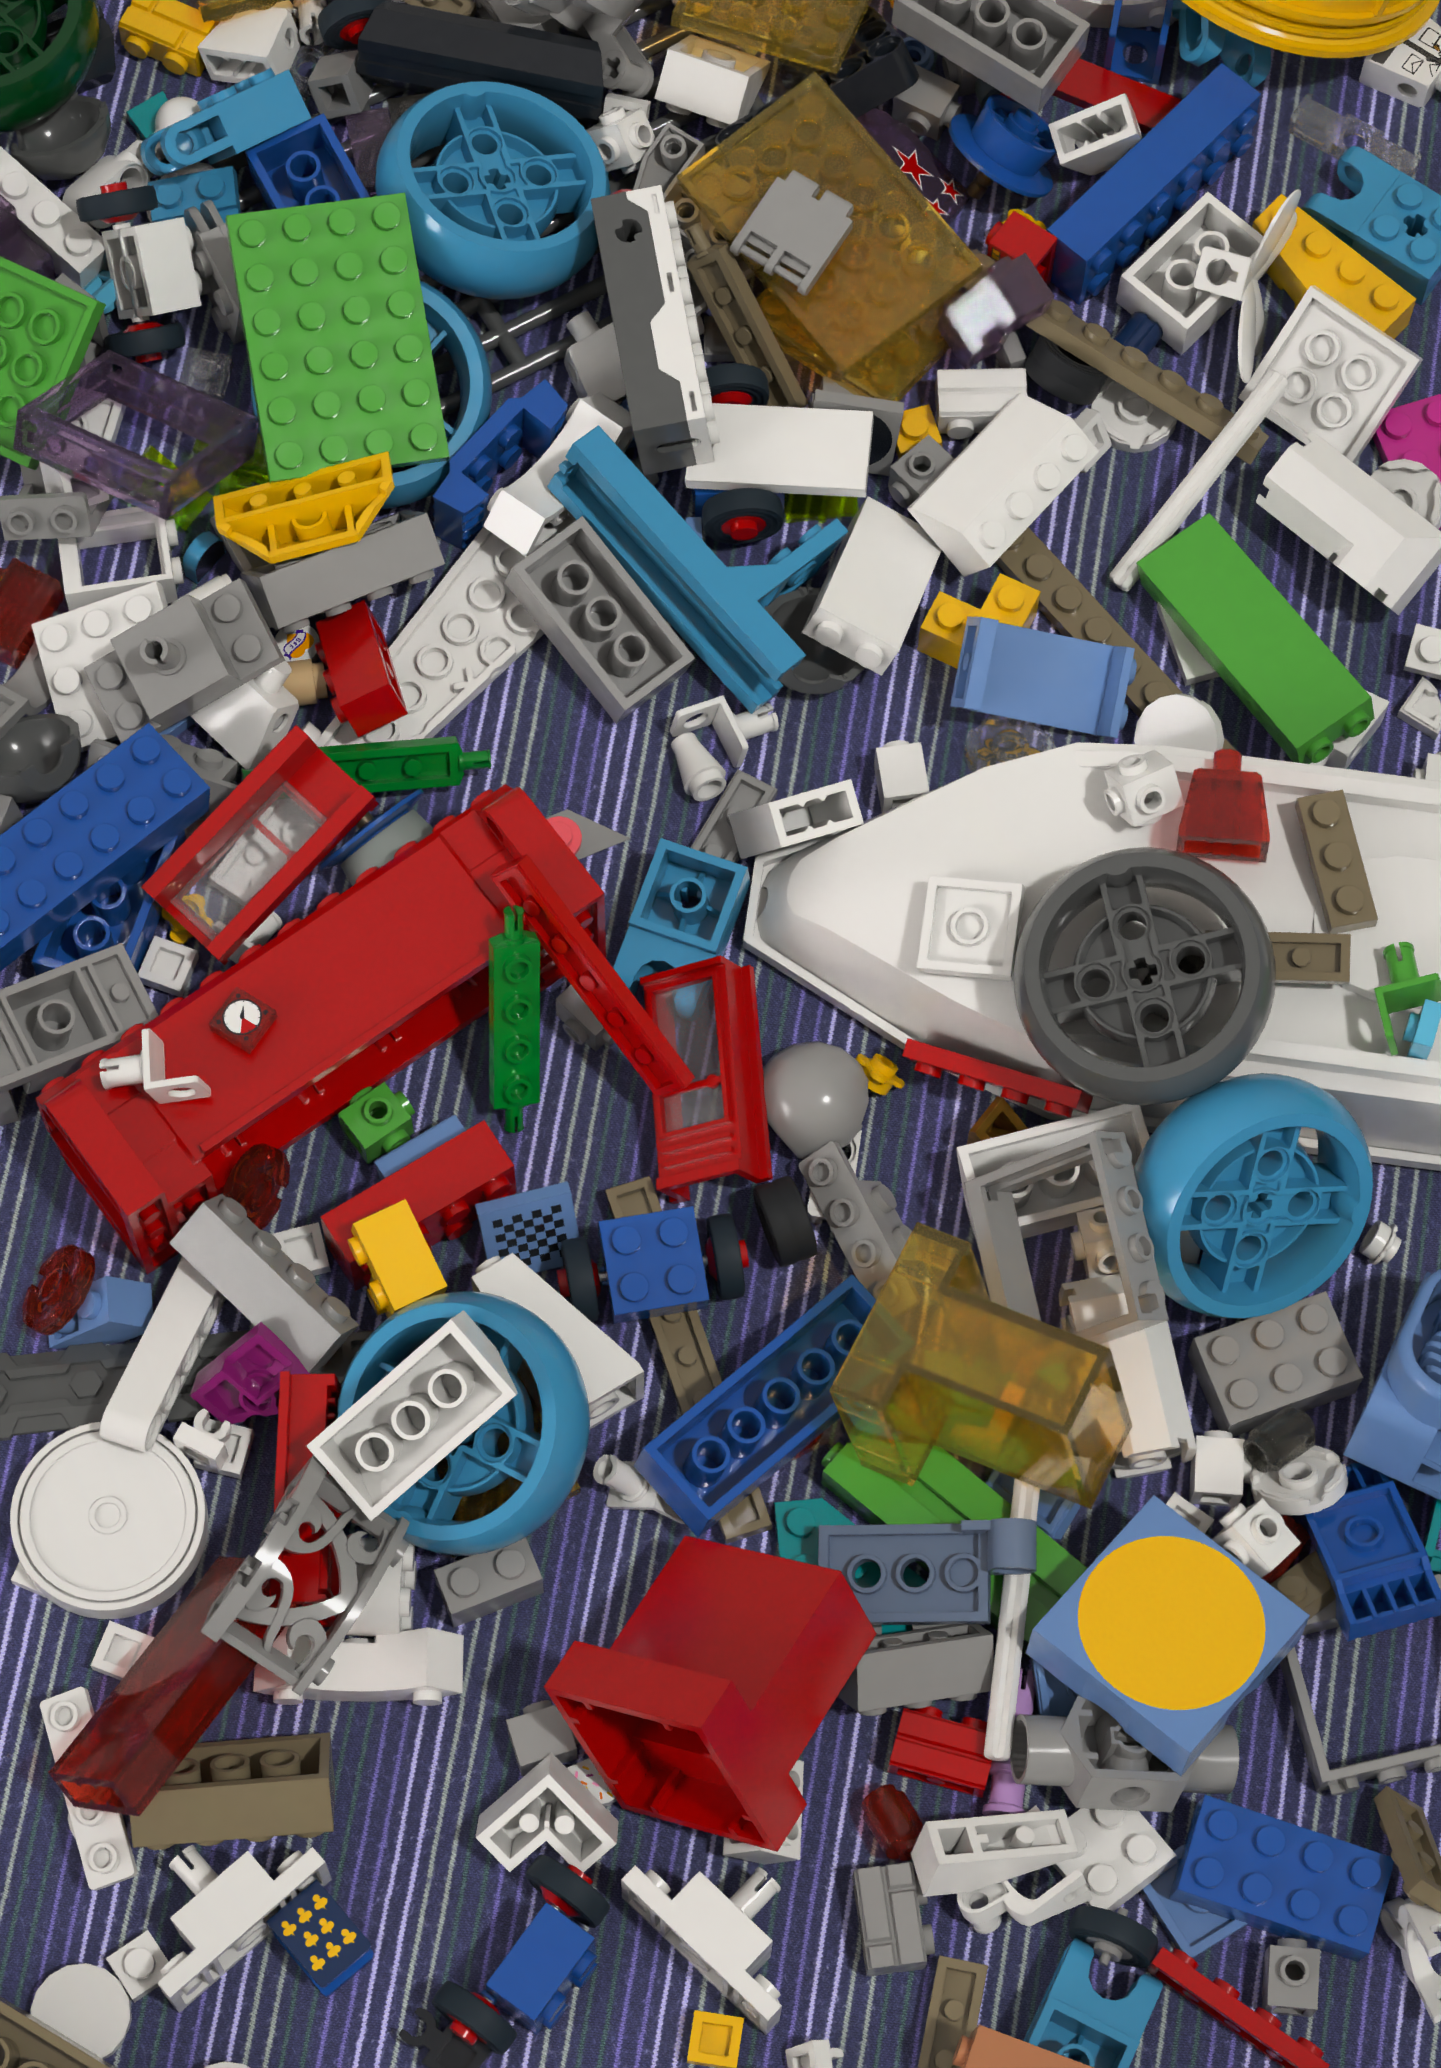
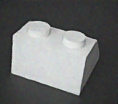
M690 34L668 48L654 99L665 102V107L672 112L689 115L691 112L706 116V122L710 125L725 128L749 114L767 75L771 61Z

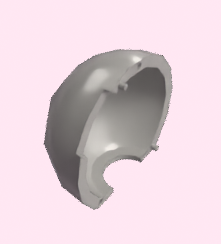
M820 1041L794 1043L774 1054L764 1066V1095L768 1124L798 1158L804 1160L830 1141L838 1142L841 1148H843L862 1129V1121L869 1104V1080L860 1063L841 1047Z

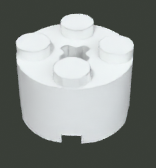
M361 1538L360 1540L361 1547L367 1552L373 1551L378 1543L377 1538ZM409 1543L406 1552L394 1567L389 1565L366 1606L347 1633L348 1636L375 1637L376 1635L400 1634V1631L413 1630L411 1590L416 1588L417 1561H414L415 1545ZM355 1564L357 1580L359 1582L367 1566Z

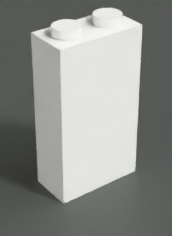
M867 496L848 526L847 530L849 532L841 542L802 633L882 676L902 646L942 550L920 524Z

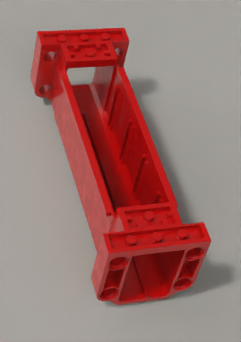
M505 784L496 791L491 789L484 791L472 801L469 809L457 817L454 815L445 817L435 825L430 835L418 843L416 841L406 843L395 853L394 859L380 868L374 866L367 869L356 879L355 885L341 894L335 892L325 897L318 904L315 912L303 920L296 918L289 921L279 930L276 938L264 946L261 944L252 946L240 956L237 964L225 972L219 970L210 974L201 982L198 990L186 998L177 997L171 1000L161 1009L159 1016L145 1025L139 1023L132 1026L121 1036L119 1043L107 1051H95L84 1059L80 1069L66 1078L63 1076L57 1077L43 1087L41 1095L35 1099L48 1133L60 1150L70 1170L147 1275L179 1254L169 1244L170 1241L203 1202L218 1196L236 1183L237 1170L244 1160L250 1159L252 1162L250 1172L246 1171L244 1173V1177L256 1170V1168L253 1169V1165L258 1157H261L262 1163L271 1160L350 1106V1100L359 1091L370 1086L373 1089L489 1011V939L504 932V908L510 906L513 911L511 904L490 877L498 866L528 854L606 958L605 893L520 787L511 788ZM523 921V930L530 931ZM540 944L541 992L561 979L564 974ZM239 993L241 995L240 998H237L236 994ZM237 999L254 1001L262 1012V1019L258 1028L246 1035L233 1034L223 1024L222 1016L225 1008L229 1003ZM265 1010L268 1011V1014L266 1013V1015L263 1014V1011ZM218 1019L221 1020L220 1024L216 1023ZM150 1028L164 1043L165 1079L193 1075L199 1076L211 1088V1096L159 1104L144 1090V1083L114 1087L106 1090L102 1085L100 1072L107 1070L106 1068L101 1069L99 1067L100 1060L103 1058L111 1059L140 1054L142 1050V1029ZM248 1036L249 1039L245 1041L244 1037ZM176 1088V1089H172V1090H180V1091H181V1090H189V1089H191V1088Z

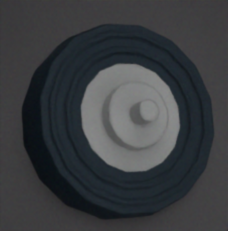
M1080 1906L1074 1912L1069 1924V1936L1073 1940L1077 1938L1089 1944L1093 1948L1094 1954L1100 1956L1098 1963L1103 1966H1108L1109 1961L1130 1967L1145 1968L1152 1963L1158 1948V1937L1137 1921L1128 1918L1127 1914L1129 1911L1122 1907H1119L1116 1913L1095 1906Z

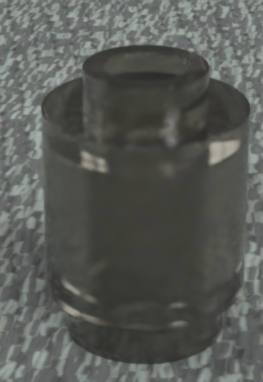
M1290 1406L1284 1407L1250 1431L1249 1438L1243 1443L1244 1453L1248 1461L1255 1469L1262 1473H1267L1270 1470L1279 1471L1315 1445L1316 1429L1314 1422L1304 1411Z

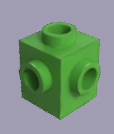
M385 1082L374 1089L371 1086L362 1089L350 1100V1106L338 1113L341 1130L367 1164H370L384 1153H389L410 1141V1135L414 1133L411 1116L415 1114L412 1105L401 1091L393 1094Z

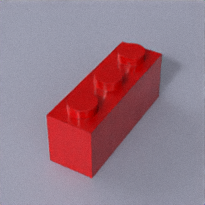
M365 600L352 605L351 609L316 622L321 641L315 643V648L322 663L328 668L323 671V676L331 693L336 696L330 701L341 724L349 722L357 736L360 737L407 715L408 712L384 632Z

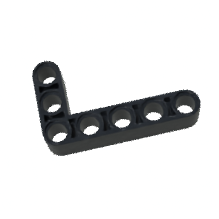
M871 6L859 7L845 14L841 18L839 26L852 52L851 56L730 124L717 134L715 142L730 173L741 180L753 178L913 86L919 79V73L902 36Z

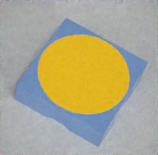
M1153 1495L1032 1629L1026 1654L1080 1697L1097 1704L1108 1712L1129 1736L1178 1775L1182 1776L1224 1728L1229 1715L1236 1705L1253 1690L1259 1688L1298 1643L1310 1615Z

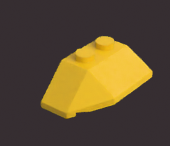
M386 451L321 468L305 477L275 483L267 482L214 496L213 503L217 530L223 536L270 564L359 542L395 488L389 452Z

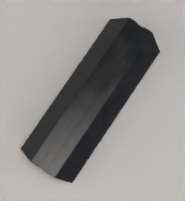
M389 0L375 7L358 38L359 59L357 60L356 73L371 83L430 94L444 87L459 83L478 81L499 82L525 88L540 94L562 107L580 124L594 126L600 122L599 116L602 111L604 84L602 56L597 41Z

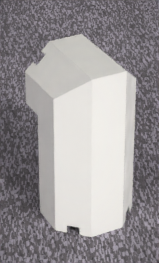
M1311 431L1305 435L1310 443L1304 447L1298 442L1289 446L1268 472L1263 482V485L1269 489L1266 498L1258 494L1256 503L1399 615L1441 564V531Z
M1120 1273L1061 1284L1059 1305L1060 1307L1069 1305L1070 1315H1067L1066 1318H1061L1064 1337L1129 1313ZM1168 1321L1068 1356L1072 1364L1071 1369L1075 1372L1078 1371L1076 1380L1080 1389L1091 1443L1110 1458L1099 1477H1108L1110 1469H1114L1116 1478L1121 1479L1163 1472L1172 1468L1170 1459L1181 1455L1182 1464L1193 1460L1197 1447Z

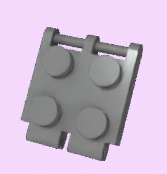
M792 170L786 180L777 176L732 242L729 251L736 256H739L741 253L764 266L763 272L770 276L776 273L798 286L797 292L807 296L853 229V220L849 218L854 211V205L828 189L820 200L815 199L820 191V185L801 173Z

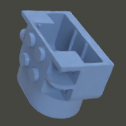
M1441 1269L1434 1273L1428 1271L1425 1273L1343 1453L1344 1456L1441 1500Z

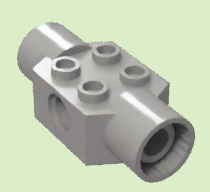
M1078 1695L1068 1717L1019 1714L1014 1722L1010 1765L1016 1784L1061 1786L1076 1808L1172 1812L1182 1792L1230 1794L1233 1791L1239 1769V1744L1234 1727L1232 1725H1225L1187 1771L1180 1776L1129 1736L1108 1712L1097 1704Z

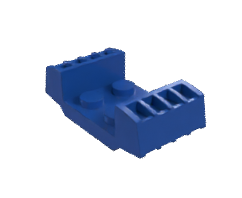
M546 379L523 397L508 398L449 460V474L433 495L435 536L465 551L481 531L489 515L487 510L489 494L487 492L493 483L492 478L502 468L508 470L515 464L522 453V447L537 459H540L566 424L565 417L568 404Z
M1352 1463L1346 1466L1348 1486L1345 1495L1334 1505L1315 1513L1291 1515L1300 1539L1310 1536L1336 1594V1620L1347 1641L1441 1615V1590L1431 1569L1428 1554L1394 1481L1389 1479L1387 1475L1361 1463Z

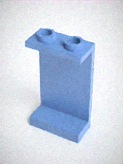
M967 616L950 704L951 707L1101 737L1118 738L1119 730L1124 728L1128 716V706L1125 703L1127 687L1132 684L1136 675L1137 663L1133 659L1135 648L1112 646L999 623V620L985 617Z

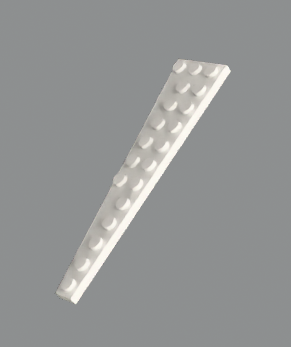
M568 515L561 524L553 528L557 530L558 534L575 522L576 519ZM483 527L388 648L408 714L360 737L357 736L349 722L341 724L337 716H335L321 734L322 736L316 745L324 747L433 738L545 634L504 583L511 568L527 556ZM292 799L276 800L259 820L292 852H297L321 827ZM259 830L253 836L244 834L209 878L210 884L245 907L288 862L287 856Z

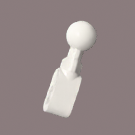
M175 97L166 101L156 114L155 132L200 111L197 104L198 101L189 97ZM136 140L117 156L107 155L101 158L66 189L62 202L78 215L76 200L82 197L101 194L100 186L119 183L122 174L121 182L126 181L128 189L147 186L150 178L155 174L151 173L142 161L140 148L143 140ZM158 142L155 147V155L162 161L165 155L160 142ZM100 220L86 222L89 226L100 229L107 228L113 224H107Z

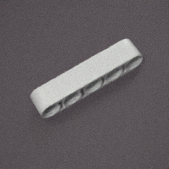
M183 1256L105 1409L100 1425L101 1438L143 1452H149L152 1449L226 1300V1297Z

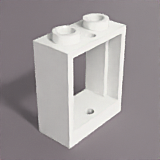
M163 503L106 511L92 537L57 538L64 593L69 611L155 581L162 584L167 604L178 599L176 584H183L184 577L180 556L172 558L170 548L172 546H179L175 519L166 520ZM157 538L162 574L85 586L80 549Z

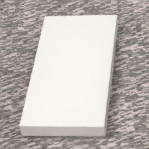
M713 403L720 443L711 444L714 462L686 467V488L712 490L758 488L773 493L866 498L874 422L873 411Z

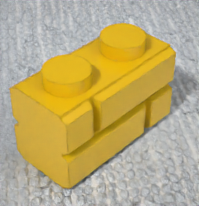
M132 0L130 7H127L121 17L118 28L121 43L131 55L140 59H145L149 56L159 60L169 71L177 75H184L187 72L200 77L206 66L197 47L219 24V18L177 0Z

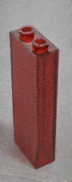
M219 1556L48 1772L74 1807L140 1816L257 1665V1662L221 1638L216 1643L200 1632L212 1603L232 1579L246 1557ZM267 1579L262 1585V1593L267 1597H270V1579ZM271 1604L269 1607L276 1608L278 1604ZM291 1604L289 1608L301 1607L303 1604ZM238 1619L234 1620L260 1639H263L268 1627ZM281 1626L275 1640L286 1626Z

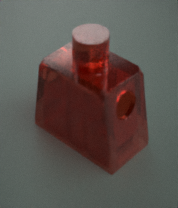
M1232 749L1218 750L1214 753L1213 769L1198 768L1194 770L1179 825L1176 851L1197 858L1266 863L1270 832L1262 776L1257 772L1241 771L1242 754Z

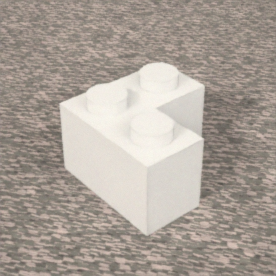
M551 1752L479 1815L475 1838L509 1872L545 1841L569 1865L571 1864L585 1872L617 1844L619 1821Z

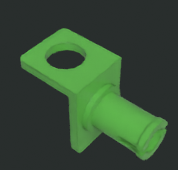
M1399 942L1402 955L1401 961L1398 960L1394 944L1387 946L1383 950L1391 984L1374 988L1391 1056L1399 1053L1389 1014L1423 1006L1425 999L1435 1002L1441 1001V980L1439 974L1433 973L1419 976L1414 956V946L1409 942Z

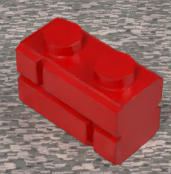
M932 1706L914 1708L913 1710L903 1708L887 1772L982 1798L992 1760L984 1756L987 1722L971 1717H963L961 1723L943 1719V1712Z

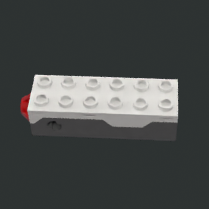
M661 185L637 190L621 189L613 192L611 195L592 198V210L632 429L643 475L714 462L711 444L720 443L674 201H664Z

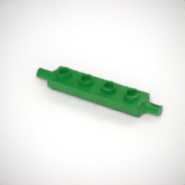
M456 736L318 747L359 786L362 785L370 793L458 786L462 781L464 770L491 769L489 749L463 752ZM242 769V781L253 769ZM284 792L277 800L291 798Z
M513 905V911L510 906L504 908V932L489 939V1100L494 1110L505 1109L504 1129L510 1133H515V1128L517 1132H521L524 1129L523 1107L540 1103V941L535 932L523 930L524 909L517 905Z

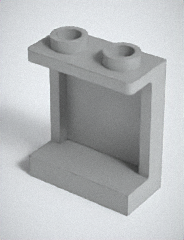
M110 448L89 449L101 458L110 499L89 506L87 495L84 492L46 494L40 463L37 470L20 465L24 482L18 495L0 496V521L4 540L92 537L118 489Z

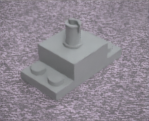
M238 578L202 600H198L188 594L110 639L115 650L84 667V670L120 742L123 743L148 723L160 733L282 663L285 659L246 582Z
M122 943L0 989V1093L23 1085L28 1095L43 1089L47 1083L57 1077L63 1076L66 1078L80 1069L81 1063L90 1054L98 1050L107 1051L120 1042L121 1036L129 1028L139 1023L145 1025L159 1016Z

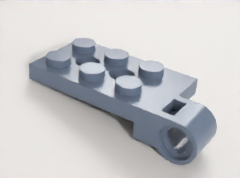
M999 1518L992 1520H961V1524L819 1525L818 1566L842 1572L872 1625L990 1624L991 1575H1022L1037 1571V1522L1023 1518ZM916 1561L926 1563L929 1567L927 1582L920 1587L907 1586L903 1579L905 1568L910 1563ZM866 1562L878 1564L881 1570V1577L878 1583L870 1588L858 1586L855 1580L856 1570Z

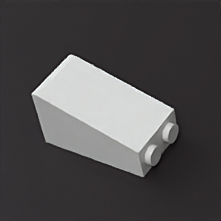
M511 1253L503 1259L500 1256H494L477 1267L475 1270L477 1274L471 1277L473 1291L501 1296L530 1310L549 1324L569 1348L585 1384L590 1411V1429L644 1398V1370L641 1365L515 1254ZM523 1359L517 1374L542 1412L537 1384L529 1366Z

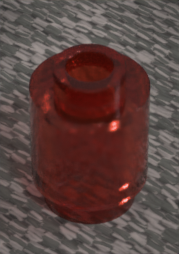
M892 1784L883 1785L873 1790L864 1798L861 1804L864 1811L863 1820L889 1859L900 1858L902 1861L912 1859L911 1852L925 1823L905 1792L898 1791Z

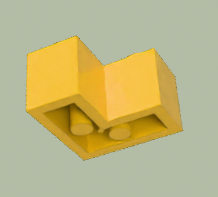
M1001 573L997 577L981 609L939 591L920 627L917 651L954 668H958L967 616L985 617L999 620V623L1030 628L1037 615L1041 591Z
M406 1199L353 1223L351 1232L354 1237L347 1241L358 1265L361 1266L367 1263L372 1273L370 1283H368L369 1289L366 1292L378 1316L385 1313L388 1318L415 1301L445 1293L447 1284Z

